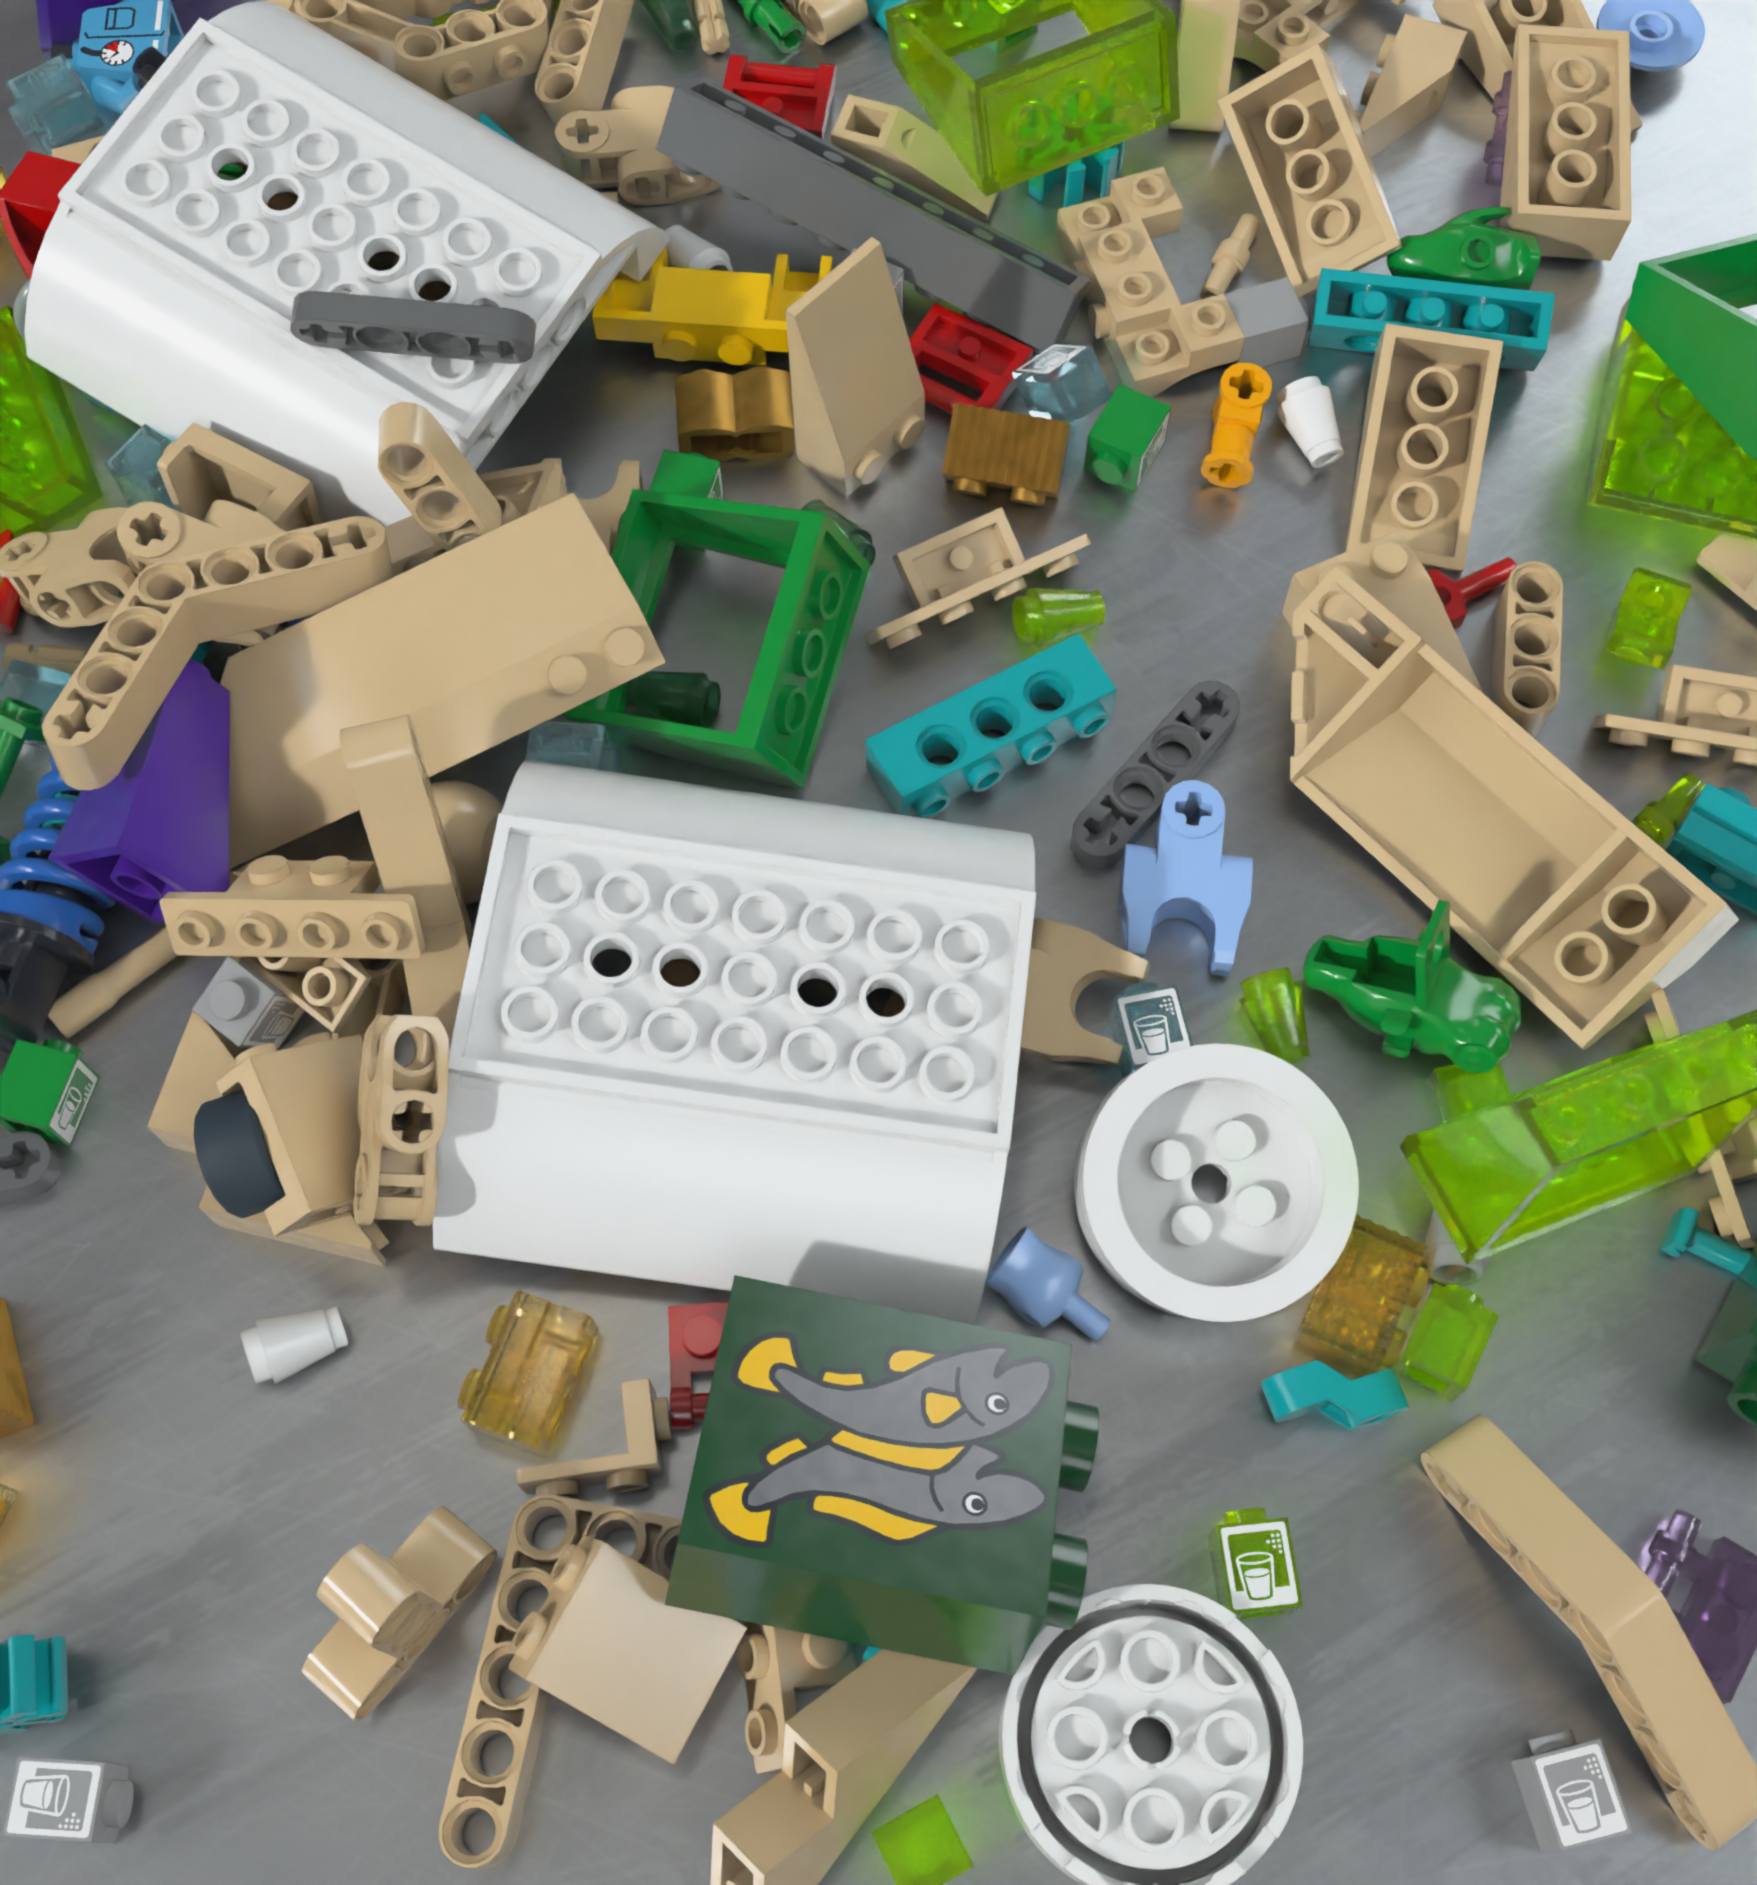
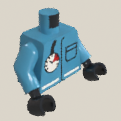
M124 0L115 5L91 8L82 14L79 41L52 43L51 59L54 60L61 57L69 75L80 76L92 103L99 107H107L122 115L185 36L171 0ZM61 69L55 70V72L60 71L62 76H65Z

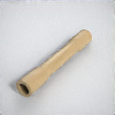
M258 858L251 859L235 872L242 873L253 860ZM166 925L100 973L90 975L54 1001L48 1017L67 1039L111 1009L120 997L178 956L173 951Z

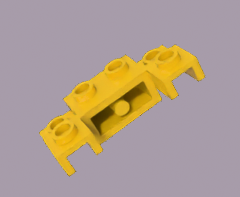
M665 246L640 282L621 271L615 276L593 309L592 319L596 339L653 343L655 358H669L675 361L726 362L731 365H766L768 351L789 352L785 310L833 270V256H821L819 273L789 271L788 254H777L772 285L771 274L670 267L667 246Z

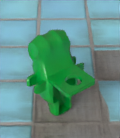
M1438 900L1427 928L1421 930L1417 940L1377 935L1364 941H1355L1333 935H1325L1311 946L1304 961L1303 976L1308 987L1323 991L1328 996L1337 1000L1355 1022L1369 1031L1385 1037L1381 1051L1383 1054L1406 1058L1413 1047L1424 1054H1444L1455 1065L1467 1072L1484 1073L1492 1070L1509 1055L1512 1045L1511 1037L1520 1027V995L1511 986L1501 979L1473 973L1450 958L1449 901Z

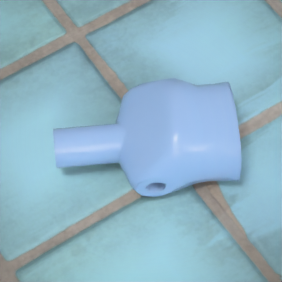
M1027 1226L1018 1231L1010 1240L987 1273L985 1284L1001 1294L1019 1316L1037 1328H1044L1060 1316H1063L1090 1339L1096 1341L1103 1335L1111 1322L1108 1317L1077 1293L1083 1274V1267L1080 1262L1071 1255L1044 1243Z

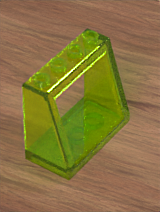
M911 0L884 10L892 63L975 186L986 197L1180 119L1176 14L1158 0ZM1070 11L1076 14L1090 34L976 80H973L950 59Z
M1757 1009L1629 1050L1407 1135L1399 1147L1466 1265L1691 1175L1699 1169L1757 1112Z

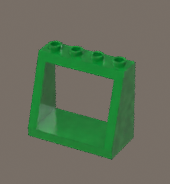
M1757 233L1639 262L1625 319L1745 454L1757 461V319L1739 310L1757 304Z
M632 489L626 510L622 513L618 522V536L611 558L638 603L649 627L676 542L785 569L736 732L731 733L623 714L633 679L561 715L573 724L602 726L606 740L782 786L804 789L871 564L829 516L823 512ZM577 726L581 730H586L584 732L588 735L600 738L597 728L584 727L585 729H583L581 726Z

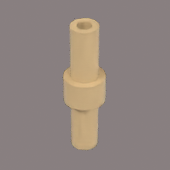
M1242 215L1230 238L1223 240L1218 246L1211 260L1212 271L1200 291L1201 299L1225 293L1231 280L1238 278L1242 274L1250 258L1249 247L1261 226L1260 220L1255 215Z

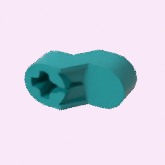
M1314 1360L1277 1373L1260 1383L1275 1423L1293 1420L1319 1411L1353 1432L1393 1418L1410 1408L1394 1369H1387L1350 1380L1319 1360Z

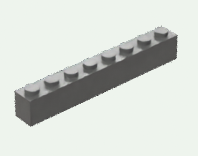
M699 75L674 87L656 150L672 158L673 164L678 169L693 175L703 174L721 184L720 187L726 194L741 200L751 199L769 209V214L774 219L788 225L799 224L818 234L817 238L822 244L840 251L849 250L852 252L854 248L858 249L869 238H875L882 245L886 262L904 269V280L914 284L915 290L920 295L933 301L941 302L945 300L964 310L963 314L966 318L986 327L994 326L1012 335V339L1033 348L1034 353L1044 352L1055 344L1059 345L1065 339L1091 278ZM1048 350L1045 353L1049 355L1052 351Z

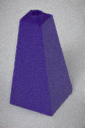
M189 659L119 774L112 782L101 788L82 790L48 857L49 860L152 923L165 922L160 900L167 892H226L229 889L230 691L210 678V671L193 659Z

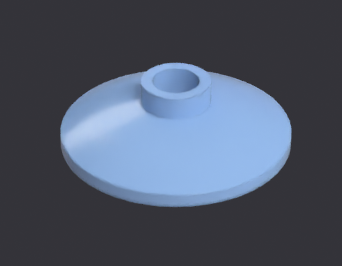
M1607 0L1599 12L1596 29L1629 31L1630 67L1644 71H1669L1687 64L1698 54L1705 39V25L1702 16L1688 0Z

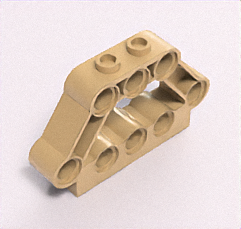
M295 0L294 7L297 16L445 101L539 71L558 0H501L495 9L485 12L471 9L458 11L452 14L445 24L435 27L415 25L404 19L414 16L437 18L447 14L454 4L464 1L482 4L492 0Z

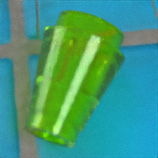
M1029 588L1025 595L1016 596L1013 601L1012 619L1015 633L1022 644L1033 643L1036 647L1040 648L1091 629L1094 626L1103 625L1105 621L1103 597L1098 590Z
M1290 968L1273 969L1241 981L1240 986L1244 996L1238 1001L1265 1051L1283 1059L1289 1064L1310 1058L1301 981L1293 980Z

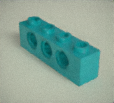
M1321 268L1314 295L1311 328L1309 330L1307 346L1375 353L1376 345L1385 325L1393 324L1503 341L1499 368L1534 371L1547 352L1555 293Z
M1078 633L865 739L866 768L895 814L928 819L945 810L951 800L972 789L975 792L987 790L998 783L1006 772L1024 763L1028 765L1040 763L1051 756L1059 745L1077 736L1088 738L1101 731L1112 719L1117 688ZM1050 703L1058 707V709L1043 711L1036 708L1035 705ZM988 729H997L1006 735L1000 738H990L981 732ZM934 756H946L951 758L953 762L947 765H935L929 762L928 759Z

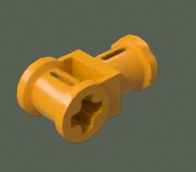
M1242 362L1231 365L1224 371L1220 380L1219 389L1221 396L1216 399L1211 411V420L1214 424L1210 444L1212 445L1211 453L1205 456L1201 465L1202 476L1207 478L1211 484L1223 488H1237L1249 484L1252 480L1254 466L1250 462L1252 446L1256 432L1263 419L1262 407L1267 403L1272 392V380L1268 373L1258 365Z

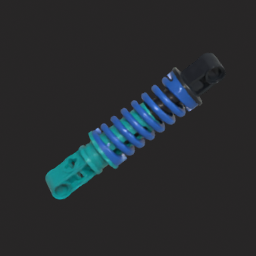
M213 640L199 643L190 659L202 664L204 657H206L211 649ZM52 755L49 760L52 771L41 777L36 788L39 800L28 805L23 816L26 829L14 835L9 847L12 859L0 866V1050L7 1054H11L17 1039L34 1044L39 1040L45 1029L47 1016L66 974L81 975L90 972L95 961L93 954L98 944V941L91 938L101 936L105 929V923L96 913L82 905L106 909L113 907L116 903L115 899L48 859L82 790H76L66 785L61 779ZM35 850H41L39 855H37Z

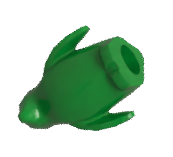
M1488 207L1469 210L1428 233L1406 235L1400 238L1403 247L1387 255V266L1392 276L1529 291L1540 262L1541 249L1534 235L1487 225L1486 223L1492 220L1501 219L1512 214L1511 209L1507 207Z

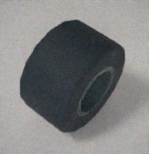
M244 1090L203 1103L194 1120V1144L204 1180L218 1203L228 1213L239 1218H246L263 1212L286 1196L268 1152L258 1116L249 1105Z

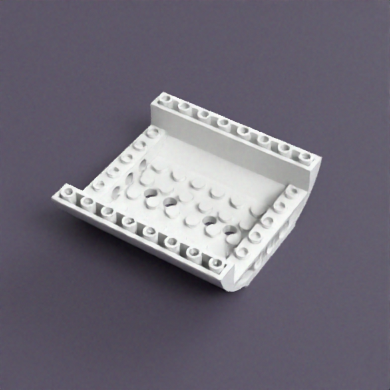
M267 1L245 2L222 11L209 21L202 18L198 19L58 193L60 204L45 233L29 286L24 328L26 353L30 360L169 444L177 440L195 422L311 480L324 523L347 517L366 516L379 521L383 527H386L412 514L383 479L378 470L379 418L383 411L389 406L401 402L416 403L425 407L433 414L474 471H476L618 272L621 271L640 282L668 244L670 237L656 225L286 8ZM240 162L248 166L246 173L239 179L228 181L217 177L219 170L226 164ZM292 192L298 196L297 202L286 210H273L267 206L269 199L277 193ZM390 251L400 257L398 263L393 268L385 271L374 270L367 265L369 259L377 252ZM432 281H442L451 287L449 293L444 298L433 302L514 309L529 315L536 323L533 356L527 362L519 364L325 348L302 342L294 337L290 331L294 297L299 293L322 291L428 301L422 299L418 292L424 284Z
M534 760L523 762L513 778L502 813L498 814L449 1048L446 1125L443 1136L437 1143L436 1154L438 1188L433 1218L434 1250L731 1291L734 1275L975 1324L988 1273L1002 1197L1007 1157L1011 1144L1036 900L1035 848L1031 834ZM618 949L625 952L630 957L632 963L623 974L616 977H606L595 971L592 967V961L603 950ZM687 959L698 967L700 975L691 985L676 987L668 984L662 978L660 972L663 966L671 960ZM819 978L826 980L834 987L837 997L829 1005L814 1007L806 1004L800 998L797 989L806 980ZM888 988L901 996L905 1008L902 1012L892 1017L879 1016L869 1008L866 997L876 989Z

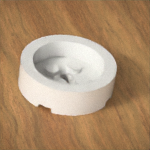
M1213 1043L1185 1047L1164 1054L1133 1071L1107 1093L1099 1103L1080 1140L1074 1166L1073 1189L1075 1207L1085 1239L1104 1270L1122 1288L1145 1303L1176 1316L1205 1321L1233 1322L1254 1319L1279 1311L1310 1292L1327 1275L1345 1248L1352 1231L1359 1197V1175L1357 1159L1347 1128L1335 1106L1314 1081L1293 1065L1270 1053L1241 1045ZM1205 1164L1216 1166L1228 1179L1225 1194L1220 1200L1212 1204L1201 1201L1192 1190L1191 1180L1193 1173L1198 1167Z
M1132 1584L1094 1593L1082 1599L1076 1622L1071 1630L1047 1625L1039 1633L1009 1683L1001 1711L998 1739L1000 1766L1009 1801L1025 1832L1041 1853L1058 1869L1083 1885H1229L1247 1873L1246 1871L1263 1856L1274 1840L1280 1836L1290 1817L1300 1787L1303 1767L1301 1720L1290 1683L1271 1650H1267L1259 1639L1243 1623L1235 1618L1237 1615L1205 1596L1186 1589L1157 1584ZM1148 1717L1162 1722L1170 1732L1172 1741L1167 1757L1161 1762L1153 1764L1141 1760L1134 1753L1131 1743H1129V1735L1133 1725L1138 1720Z

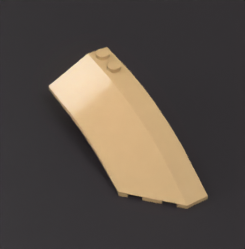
M574 492L228 657L220 685L230 691L229 869L359 810L342 753L340 729L409 714L414 725L428 776L431 777L666 663L638 603Z
M1336 565L1293 611L1292 637L1296 639V671L1292 672L1291 721L1295 723L1294 756H1290V781L1429 908L1434 911L1438 900L1449 901L1450 927L1583 1050H1586L1652 998V993L1660 988L1667 987L1690 969L1739 920L1723 899L1572 772L1432 649L1419 635Z

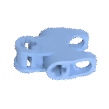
M1198 780L1182 781L1174 785L1165 794L1161 815L1156 828L1155 847L1125 844L1117 912L1122 928L1123 950L1145 959L1151 930L1158 923L1167 919L1181 918L1193 922L1205 934L1208 940V967L1210 968V974L1229 976L1234 963L1239 933L1251 904L1252 857L1222 854L1225 805L1218 790L1208 783ZM1186 817L1194 819V826L1186 824Z

